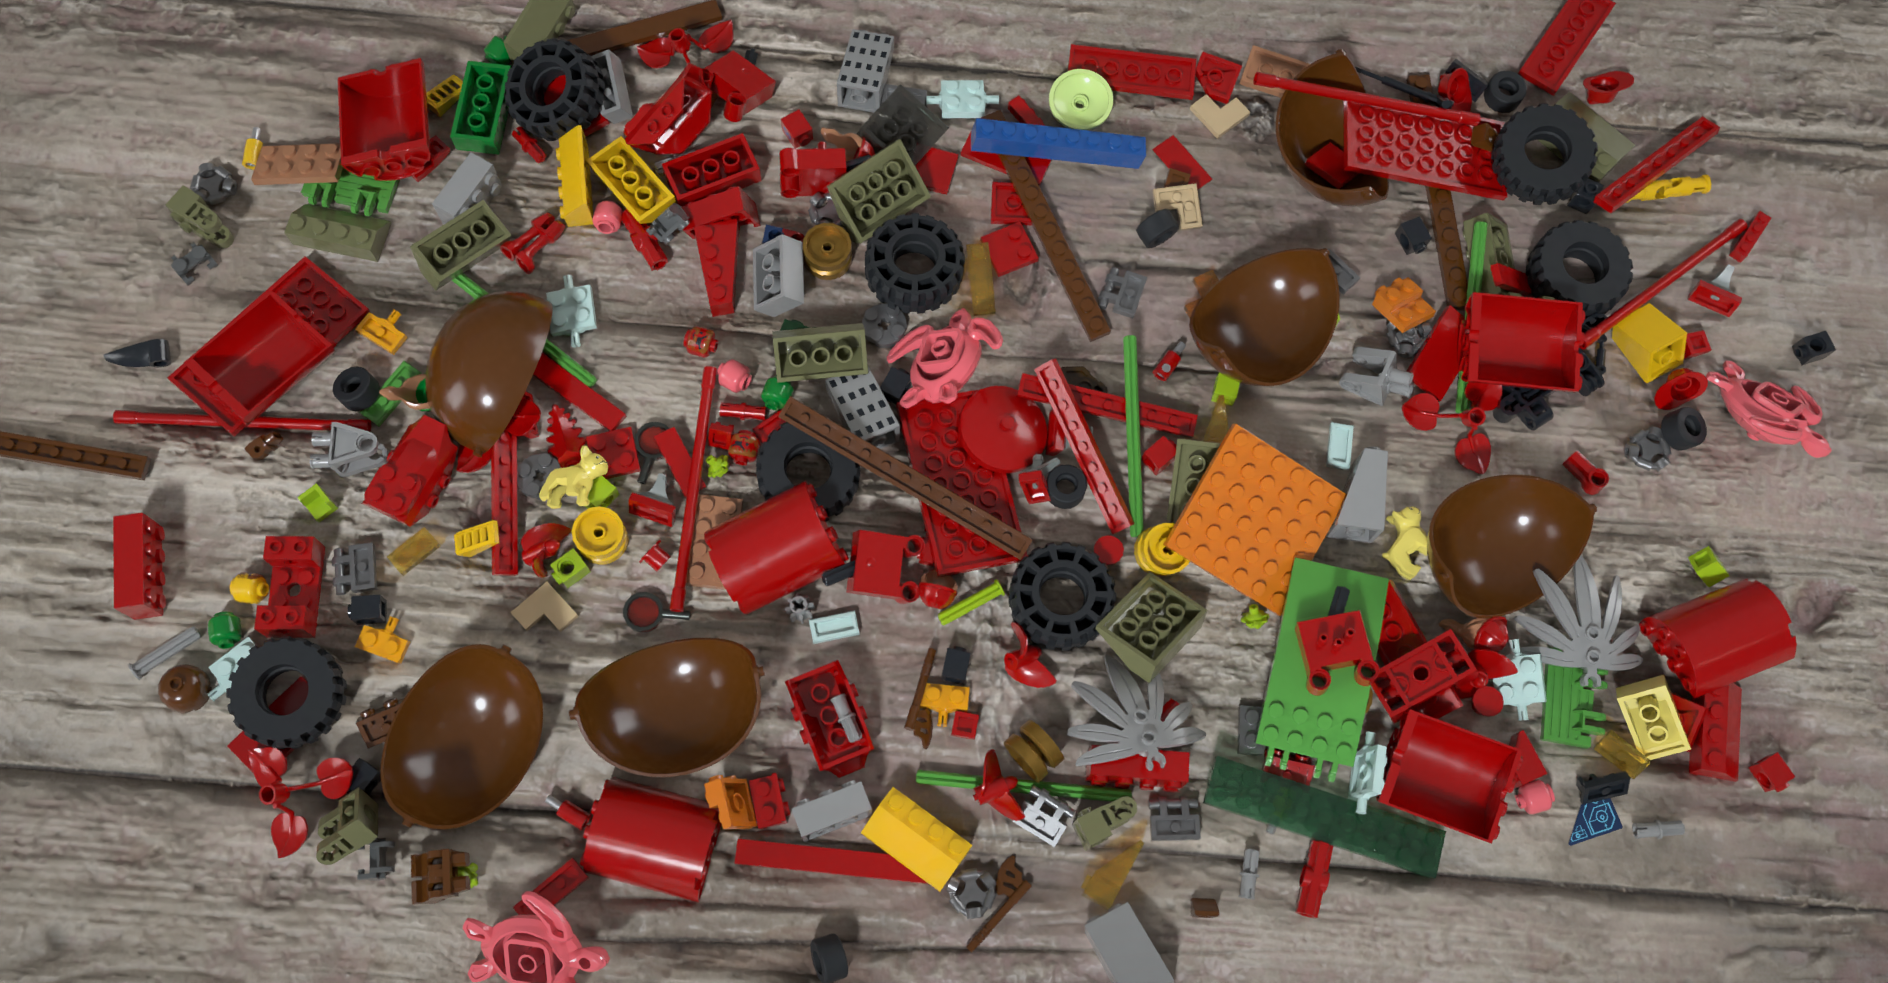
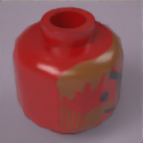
M694 326L691 330H687L683 346L686 347L689 354L707 358L711 352H716L719 341L715 339L713 330Z
M740 430L732 435L728 454L734 459V463L746 466L748 463L756 461L760 440L756 437L755 433Z

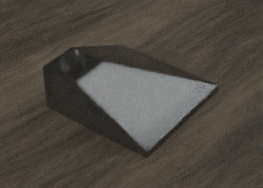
M900 84L864 123L857 134L860 137L866 138L865 140L871 144L875 154L900 139L913 164L916 166L949 127Z

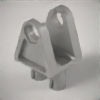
M1365 347L1354 348L1352 353L1353 362L1378 373V376L1344 373L1339 382L1343 389L1380 406H1383L1387 395L1391 392L1406 396L1407 398L1411 397L1414 389V384H1412L1414 373L1397 369L1395 351Z
M332 422L331 432L312 433V437H315L311 439L314 447L330 446L329 454L310 455V459H313L309 460L312 469L332 468L340 477H348L380 467L387 462L388 450L369 431ZM377 449L382 450V457L375 460L370 458V456L377 452Z

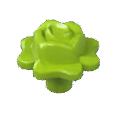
M712 455L707 457L706 462L709 464L708 477L715 478L717 476L721 478L723 474L728 472L727 455H720L717 458Z
M1252 604L1249 606V611L1242 614L1240 620L1251 629H1259L1264 623L1268 622L1269 614L1265 613L1264 610H1259L1257 604Z
M472 862L467 867H458V877L469 876L471 888L478 885L477 864Z

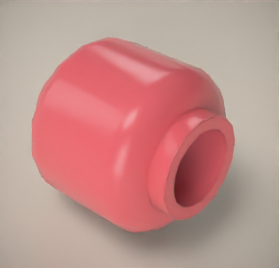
M602 201L595 208L592 222L601 233L610 234L617 232L622 223L623 209L613 201Z
M731 359L726 363H722L717 370L719 384L732 392L745 391L751 383L752 375H750L749 367L736 360Z
M1542 780L1531 781L1518 788V795H1515L1518 807L1520 809L1524 808L1528 814L1547 811L1551 809L1552 802H1555L1551 786L1548 783L1545 784Z

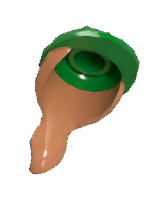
M426 373L414 375L406 379L401 387L388 386L379 391L388 400H402L412 409L422 412L431 410L426 395Z

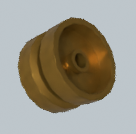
M822 223L815 225L806 233L803 239L804 262L807 270L813 276L821 280H833L843 276L850 268L852 263V244L849 234L841 226L834 223Z
M1028 720L1020 727L1021 736L1012 734L1003 744L1021 769L1039 783L1048 775L1047 766L1056 768L1064 760V756L1050 736L1034 721Z

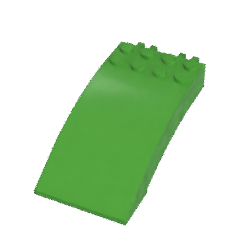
M1294 558L1267 689L1255 737V743L1268 746L1265 760L1266 766H1271L1273 763L1275 748L1283 750L1279 764L1282 770H1286L1290 752L1317 758L1313 777L1318 779L1322 773L1323 760L1332 762L1328 772V781L1330 782L1335 781L1338 764L1354 766L1371 685L1361 686L1355 681L1354 672L1358 666L1355 665L1327 671L1331 676V683L1327 691L1320 696L1309 693L1306 688L1308 678L1295 627L1297 622L1327 617L1336 587H1346L1350 590L1344 613L1360 610L1373 660L1376 661L1388 589V578ZM1361 669L1363 676L1367 678L1373 677L1369 669ZM1321 678L1312 679L1315 686H1324V681Z

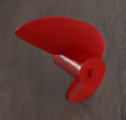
M547 523L535 526L527 530L521 539L522 559L525 564L532 566L538 577L545 578L548 576L543 560L556 554L560 548V542L571 533V529L561 524Z
M1012 622L1011 627L1020 642L1021 648L1005 655L1006 672L1013 679L1027 686L1045 688L1057 682L1056 678L1038 661L1042 654L1041 648L1028 645V639L1023 628L1017 622Z
M1475 649L1468 656L1476 667L1479 677L1458 689L1455 685L1453 687L1460 699L1473 697L1476 690L1487 685L1488 679L1514 675L1518 673V669L1509 658L1498 652L1487 649Z
M988 750L984 761L983 784L973 788L975 793L973 795L974 800H978L980 806L988 803L998 812L1012 820L1020 821L1025 818L1024 812L1010 793V790L1018 784V779L1015 776L1003 777L995 750Z

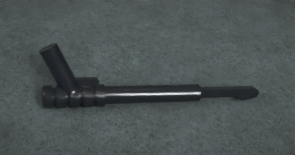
M1355 67L1357 72L1382 81L1381 84L1420 98L1424 102H1430L1432 105L1435 104L1437 107L1452 109L1454 105L1453 100L1438 96L1435 93L1426 92L1393 78L1381 77Z

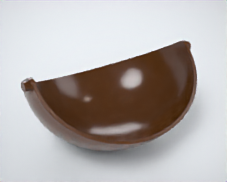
M1338 49L1335 54L1311 63L1293 79L1366 93L1356 68L1343 49ZM1285 90L1277 109L1276 138L1284 163L1295 180L1306 191L1331 204L1354 207L1385 200L1389 192L1388 178L1360 173L1343 187L1337 189L1305 165L1309 157L1330 142L1344 152L1343 100Z
M1296 248L1271 253L1242 265L1215 283L1198 301L1192 311L1189 322L1193 340L1206 361L1224 376L1237 382L1254 386L1282 385L1299 378L1311 369L1329 345L1339 314V285L1334 267L1329 259V250L1326 248Z
M517 291L494 292L478 297L461 307L448 319L432 345L425 377L426 395L435 420L447 425L448 434L453 440L474 450L473 455L477 457H482L499 439L514 415L536 369L547 339L553 313L552 303L541 297Z
M1498 475L1466 484L1444 499L1432 517L1427 537V555L1433 577L1447 599L1469 616L1492 618L1493 616H1504L1516 612L1544 595L1533 574V570L1540 569L1556 584L1571 570L1588 542L1597 507L1593 503L1589 504L1580 495L1564 485L1535 476Z
M688 638L669 641L626 655L597 672L579 691L575 707L569 710V717L571 720L575 719L577 721L580 732L591 749L606 762L621 770L648 777L687 775L708 768L723 760L746 739L759 713L761 703L760 679L762 676H765L763 666L758 667L752 652L742 644L720 638Z
M473 644L459 648L432 665L413 685L404 698L390 725L381 759L383 792L392 809L403 817V825L411 828L413 824H418L433 829H452L468 825L488 815L501 805L524 778L535 757L543 727V702L534 676L521 661L511 656L512 648L504 644L501 648L485 644Z

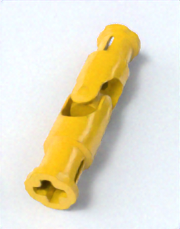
M1705 174L1697 178L1687 176L1655 180L1626 203L1637 199L1647 201L1689 196L1697 192L1706 194L1711 190V179L1709 175Z

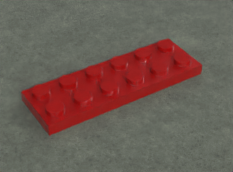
M1568 0L1522 66L1518 75L1554 96L1616 3L1611 0Z
M1071 44L1068 71L1074 69L1093 71L1108 82L1112 91L1192 100L1194 96L1197 59Z
M1393 580L1388 582L1377 651L1385 665L1427 642ZM1419 668L1415 671L1414 677L1417 680H1425L1428 677V671L1425 668ZM1451 686L1413 707V709L1419 713L1439 719L1464 705L1454 687Z

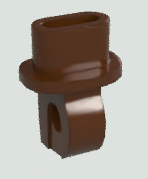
M271 432L267 436L257 437L244 449L252 458L264 459L269 455L270 451L277 450V445L284 439L281 434Z

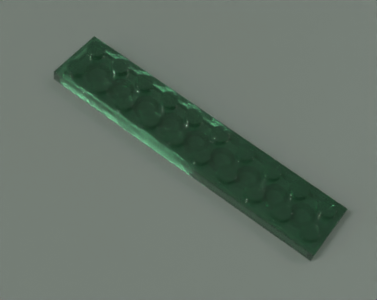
M1220 756L1214 757L1203 804L1312 840L1326 842L1334 847L1431 879H1435L1437 876L1446 831L1368 805L1366 814L1356 813V801Z

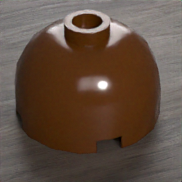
M188 664L176 665L168 669L162 675L158 684V695L161 702L170 710L181 714L201 709L209 700L207 693L212 691L209 675L202 669Z

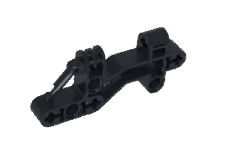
M1595 313L1586 318L1582 324V332L1585 333L1591 329L1590 327L1598 325L1607 316L1603 313ZM1605 334L1597 340L1600 346L1597 349L1596 365L1579 348V353L1583 355V365L1580 368L1582 387L1579 393L1583 396H1589L1591 392L1603 387L1605 384L1602 376L1606 372V349H1604V343L1607 341V336ZM1502 386L1504 398L1493 409V416L1500 423H1507L1518 416L1528 429L1534 431L1553 419V411L1544 399L1555 391ZM1511 405L1512 409L1506 411L1505 409Z

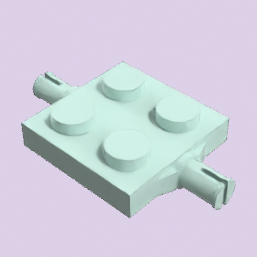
M941 80L939 96L926 95L927 105L939 104L942 110V118H981L985 116L986 104H999V95H986L983 80Z
M564 275L565 288L546 293L547 301L551 302L553 306L550 330L553 337L569 335L571 337V347L576 348L581 346L579 334L586 330L597 328L593 291L590 284L574 287L573 276Z
M248 636L208 667L217 678L219 684L207 693L211 700L215 701L226 692L227 688H231L232 681L229 680L231 672H236L239 667L236 663L241 657L246 658L250 654L248 650L255 645L257 646L251 637Z
M1519 639L1509 640L1511 654L1506 655V657L1516 665L1518 673L1494 678V688L1502 695L1503 705L1517 706L1518 721L1529 720L1527 706L1532 703L1547 702L1541 654L1527 655L1520 653Z
M1374 732L1365 733V744L1357 751L1354 766L1351 768L1348 799L1357 801L1356 813L1366 814L1369 798L1380 795L1384 788L1383 774L1384 767L1387 764V747L1379 744L1374 745L1376 736Z

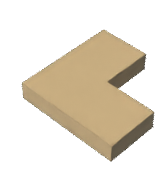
M1207 94L1190 106L1191 112L1217 139L1250 115V111L1237 97L1221 109Z
M1196 183L1152 190L1155 211L1177 209L1180 230L1201 228L1203 226Z
M548 582L544 583L510 612L526 631L546 616L562 632L579 617Z

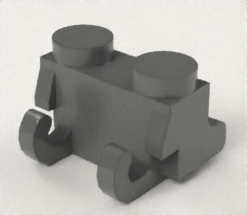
M673 203L652 222L653 225L646 231L649 235H654L660 242H664L666 245L676 237L673 234L674 231L677 229L682 231L690 224L688 221L689 217L681 206Z
M194 242L190 244L193 248L192 251L182 258L178 259L175 255L171 257L173 260L172 268L188 286L195 280L192 276L187 278L186 274L189 273V270L207 260L210 262L207 264L210 270L218 266L202 245L197 246Z
M376 838L372 843L366 844L370 845L369 873L365 874V869L358 870L357 880H385L387 872H395L394 866H386L387 847H395V841H386V838ZM365 845L358 850H365Z

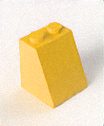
M1650 303L1638 308L1613 327V341L1645 383H1649L1683 364L1687 332Z

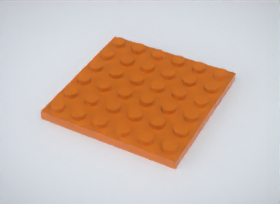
M1232 424L1163 545L1264 608L1281 616L1294 558L1312 561L1337 517L1346 494L1237 424Z

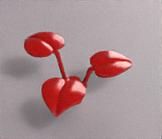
M728 20L708 28L700 35L699 42L693 39L690 34L686 35L683 29L676 28L669 33V38H658L646 44L638 45L637 51L643 62L651 68L658 69L667 66L670 63L671 56L675 55V51L683 54L688 64L691 63L687 55L691 46L690 42L703 50L708 48L712 53H720L727 50L734 38L733 22Z
M1468 382L1464 393L1466 398L1472 401V408L1466 409L1459 414H1439L1440 406L1438 400L1428 393L1414 395L1402 404V413L1406 421L1412 427L1421 431L1434 429L1437 424V418H1461L1462 423L1467 427H1471L1467 434L1468 438H1463L1457 442L1455 457L1458 463L1466 469L1478 474L1486 472L1491 458L1490 442L1484 434L1478 433L1473 436L1472 434L1478 429L1477 426L1485 422L1486 414L1484 411L1495 409L1501 401L1502 385Z
M522 398L506 427L507 431L515 436H523L529 433L540 419V408L534 402ZM460 445L456 470L462 473H470L482 469L491 460V448L482 457H477L473 455L474 450Z
M274 747L250 749L249 758L256 781L262 787L259 792L261 802L266 805L273 804L274 809L278 808L287 812L277 815L271 825V836L277 849L278 858H284L295 853L304 844L308 835V824L303 816H294V811L281 803L287 801L291 791L321 785V791L325 797L330 799L341 798L350 788L353 768L345 759L328 758L317 767L316 771L319 781L288 787L281 783V776L286 773L288 767L287 758L283 751Z

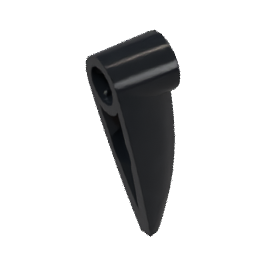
M153 339L104 354L106 361L125 367L151 366L159 368L171 365L169 341L165 339Z

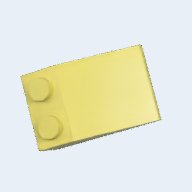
M1664 675L1616 688L1618 703L1642 762L1691 750Z

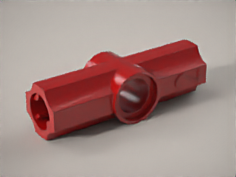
M627 209L624 210L622 222L630 233V238L639 253L641 252L651 271H658L664 268L668 260L658 244V239L654 235L651 236L647 233L646 230L650 225L647 226L646 223L640 224Z
M1316 840L1311 841L1307 863L1302 869L1299 880L1301 889L1295 911L1299 915L1314 919L1318 918L1322 895L1326 892L1330 879L1328 869L1334 846L1329 843Z

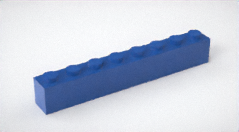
M976 118L971 130V151L1139 169L1146 157V137Z

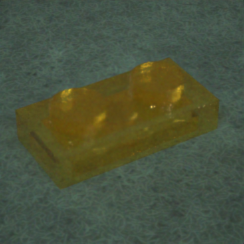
M423 527L389 554L387 558L404 576L441 547V545Z
M1612 730L1604 735L1594 747L1597 752L1616 767L1626 771L1633 780L1650 765V759Z

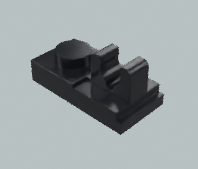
M1455 59L1444 74H1450L1458 68L1465 69L1469 77L1472 101L1476 102L1488 87V82Z
M1626 771L1611 773L1602 778H1597L1592 773L1589 775V781H1584L1579 776L1577 777L1576 786L1581 792L1580 802L1583 805L1628 794L1631 777Z

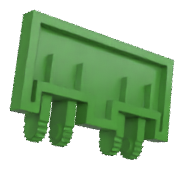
M343 167L339 182L304 183L301 193L303 196L308 197L310 204L316 205L321 191H324L321 205L326 208L330 206L334 194H336L334 198L336 203L351 206V212L355 214L360 211L363 200H367L364 207L365 216L373 214L378 202L377 210L388 214L400 180L379 181L374 180V176L365 174L359 177Z
M1545 664L1544 683L1547 702L1542 704L1540 740L1590 748L1591 737L1583 736L1581 733L1603 736L1605 735V729L1585 725V719L1605 721L1606 715L1593 712L1594 691L1584 689V687L1603 690L1607 689L1608 683L1601 681V686L1595 688L1593 687L1592 679H1588V686L1582 687L1580 685V677L1583 675V669ZM1597 669V674L1601 676L1608 675V670Z

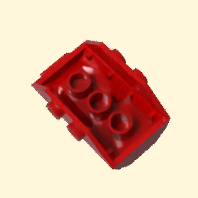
M688 63L665 93L654 103L643 104L636 115L625 125L623 132L626 136V144L656 155L683 154L710 123L712 91L705 85L703 69Z
M423 415L415 423L409 424L395 449L389 452L386 464L381 466L365 491V498L361 504L409 527L425 517L431 508H435L438 504L440 493L443 488H447L451 481L458 449L451 442L447 425L426 415Z
M839 660L784 681L794 704V707L790 708L795 722L800 721L803 730L799 731L804 745L810 744L819 770H827L841 778L865 768L867 756L874 749L864 721L868 717L863 705L858 707L855 699L859 696L854 683L849 684ZM841 694L846 695L845 697L852 713L856 714L855 720L862 734V738L853 743L849 742L842 724L838 723L839 717L831 702L832 698Z

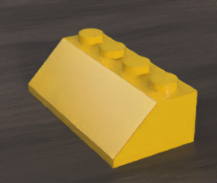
M578 125L559 138V147L556 148V157L561 167H557L558 179L562 180V186L558 187L560 200L563 199V206H560L561 219H565L568 227L593 225L592 219L594 215L590 166L586 163V160L589 159V147L582 126Z
M622 136L586 160V163L640 224L653 222L670 205L676 203L675 196L631 146L626 144Z
M894 787L888 792L861 831L862 835L939 892L972 847V844Z

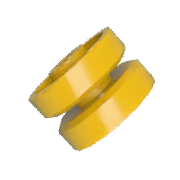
M598 506L585 510L576 518L572 527V538L582 556L591 563L599 565L610 564L619 559L626 551L629 541L627 530L618 514L609 508Z
M1162 523L1147 528L1139 534L1134 545V555L1137 564L1146 573L1151 572L1156 576H1165L1179 572L1189 564L1190 561L1163 545L1174 527V523Z

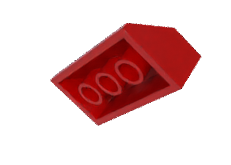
M1734 683L1695 699L1692 696L1693 702L1707 707L1708 710L1690 751V774L1734 782L1738 781L1742 689Z

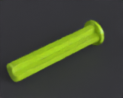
M995 579L994 583L938 613V619L942 625H946L999 595L1005 596V593L998 580Z

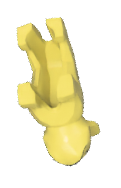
M586 445L582 446L580 462L574 466L559 468L550 472L539 493V498L542 501L547 500V506L551 509L561 508V498L566 493L568 496H577L576 504L579 506H588L590 502L588 495L593 486V480L607 473V460L599 454L592 453Z
M1413 506L1406 507L1399 512L1393 511L1392 516H1387L1386 520L1397 529V537L1387 553H1382V557L1387 559L1396 569L1397 573L1407 580L1414 578L1421 569L1419 565L1412 564L1409 555L1418 551L1427 556L1428 536L1420 527L1421 511Z

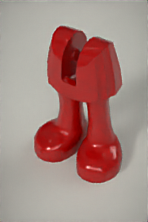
M546 212L531 220L532 227L515 240L504 242L500 246L502 253L511 261L516 259L518 266L527 274H531L535 269L533 262L535 254L548 243H555L566 227L560 220L555 221V216L550 212ZM536 236H539V237H538L533 243H531L528 247H526L525 249L521 250V249L523 248V246H525L530 240H532V239L535 238Z

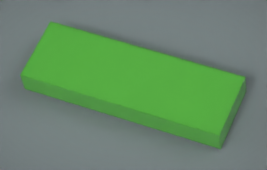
M403 361L382 385L380 390L388 386L401 387L406 379L422 374V372L406 361ZM379 393L376 402L369 408L360 411V414L380 427L402 400L391 401Z

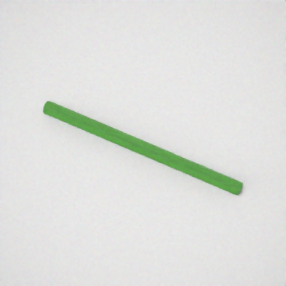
M1477 221L1474 224L1466 303L1473 292L1481 293L1487 235L1486 222ZM1459 371L1455 410L1458 414L1470 407V400L1466 398L1464 393L1468 382H1464L1461 379L1463 371Z
M463 273L452 280L475 299L489 294ZM546 339L543 353L588 387L592 388L596 384L597 379L595 376Z
M1127 335L1123 338L1129 513L1134 521V525L1130 526V536L1138 537L1143 532L1137 340L1136 336Z
M918 770L916 773V783L973 789L983 784V776ZM1018 779V784L1010 790L1013 793L1029 794L1033 785L1041 790L1043 788L1048 790L1049 795L1056 797L1110 802L1124 796L1132 798V791L1130 789L1046 781L1038 783L1034 780Z

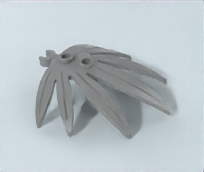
M1580 555L1573 566L1575 597L1580 626L1568 599L1557 584L1540 569L1533 570V574L1548 604L1570 636L1571 641L1558 630L1542 621L1521 615L1514 617V620L1542 641L1559 649L1520 648V653L1527 655L1541 654L1542 663L1581 668L1583 669V675L1580 677V685L1582 687L1588 686V679L1591 678L1593 687L1596 688L1601 686V678L1597 674V669L1622 671L1635 668L1643 663V658L1636 654L1617 656L1618 653L1627 649L1636 640L1640 632V626L1636 625L1625 630L1611 644L1609 643L1621 613L1622 588L1618 575L1613 577L1601 628V608L1597 587L1586 561Z
M1105 655L1104 660L1109 678L1127 715L1114 700L1101 690L1083 682H1072L1071 688L1099 713L1123 729L1121 731L1102 724H1083L1070 727L1067 731L1068 736L1096 742L1113 743L1102 745L1086 752L1077 759L1076 766L1104 763L1139 754L1147 757L1146 768L1152 771L1154 766L1152 761H1158L1161 768H1164L1166 764L1165 756L1158 749L1187 745L1206 737V733L1203 730L1194 727H1184L1175 730L1188 718L1193 706L1191 702L1179 704L1168 714L1164 722L1160 720L1164 703V688L1160 673L1147 685L1148 710L1143 695L1131 674L1110 655Z

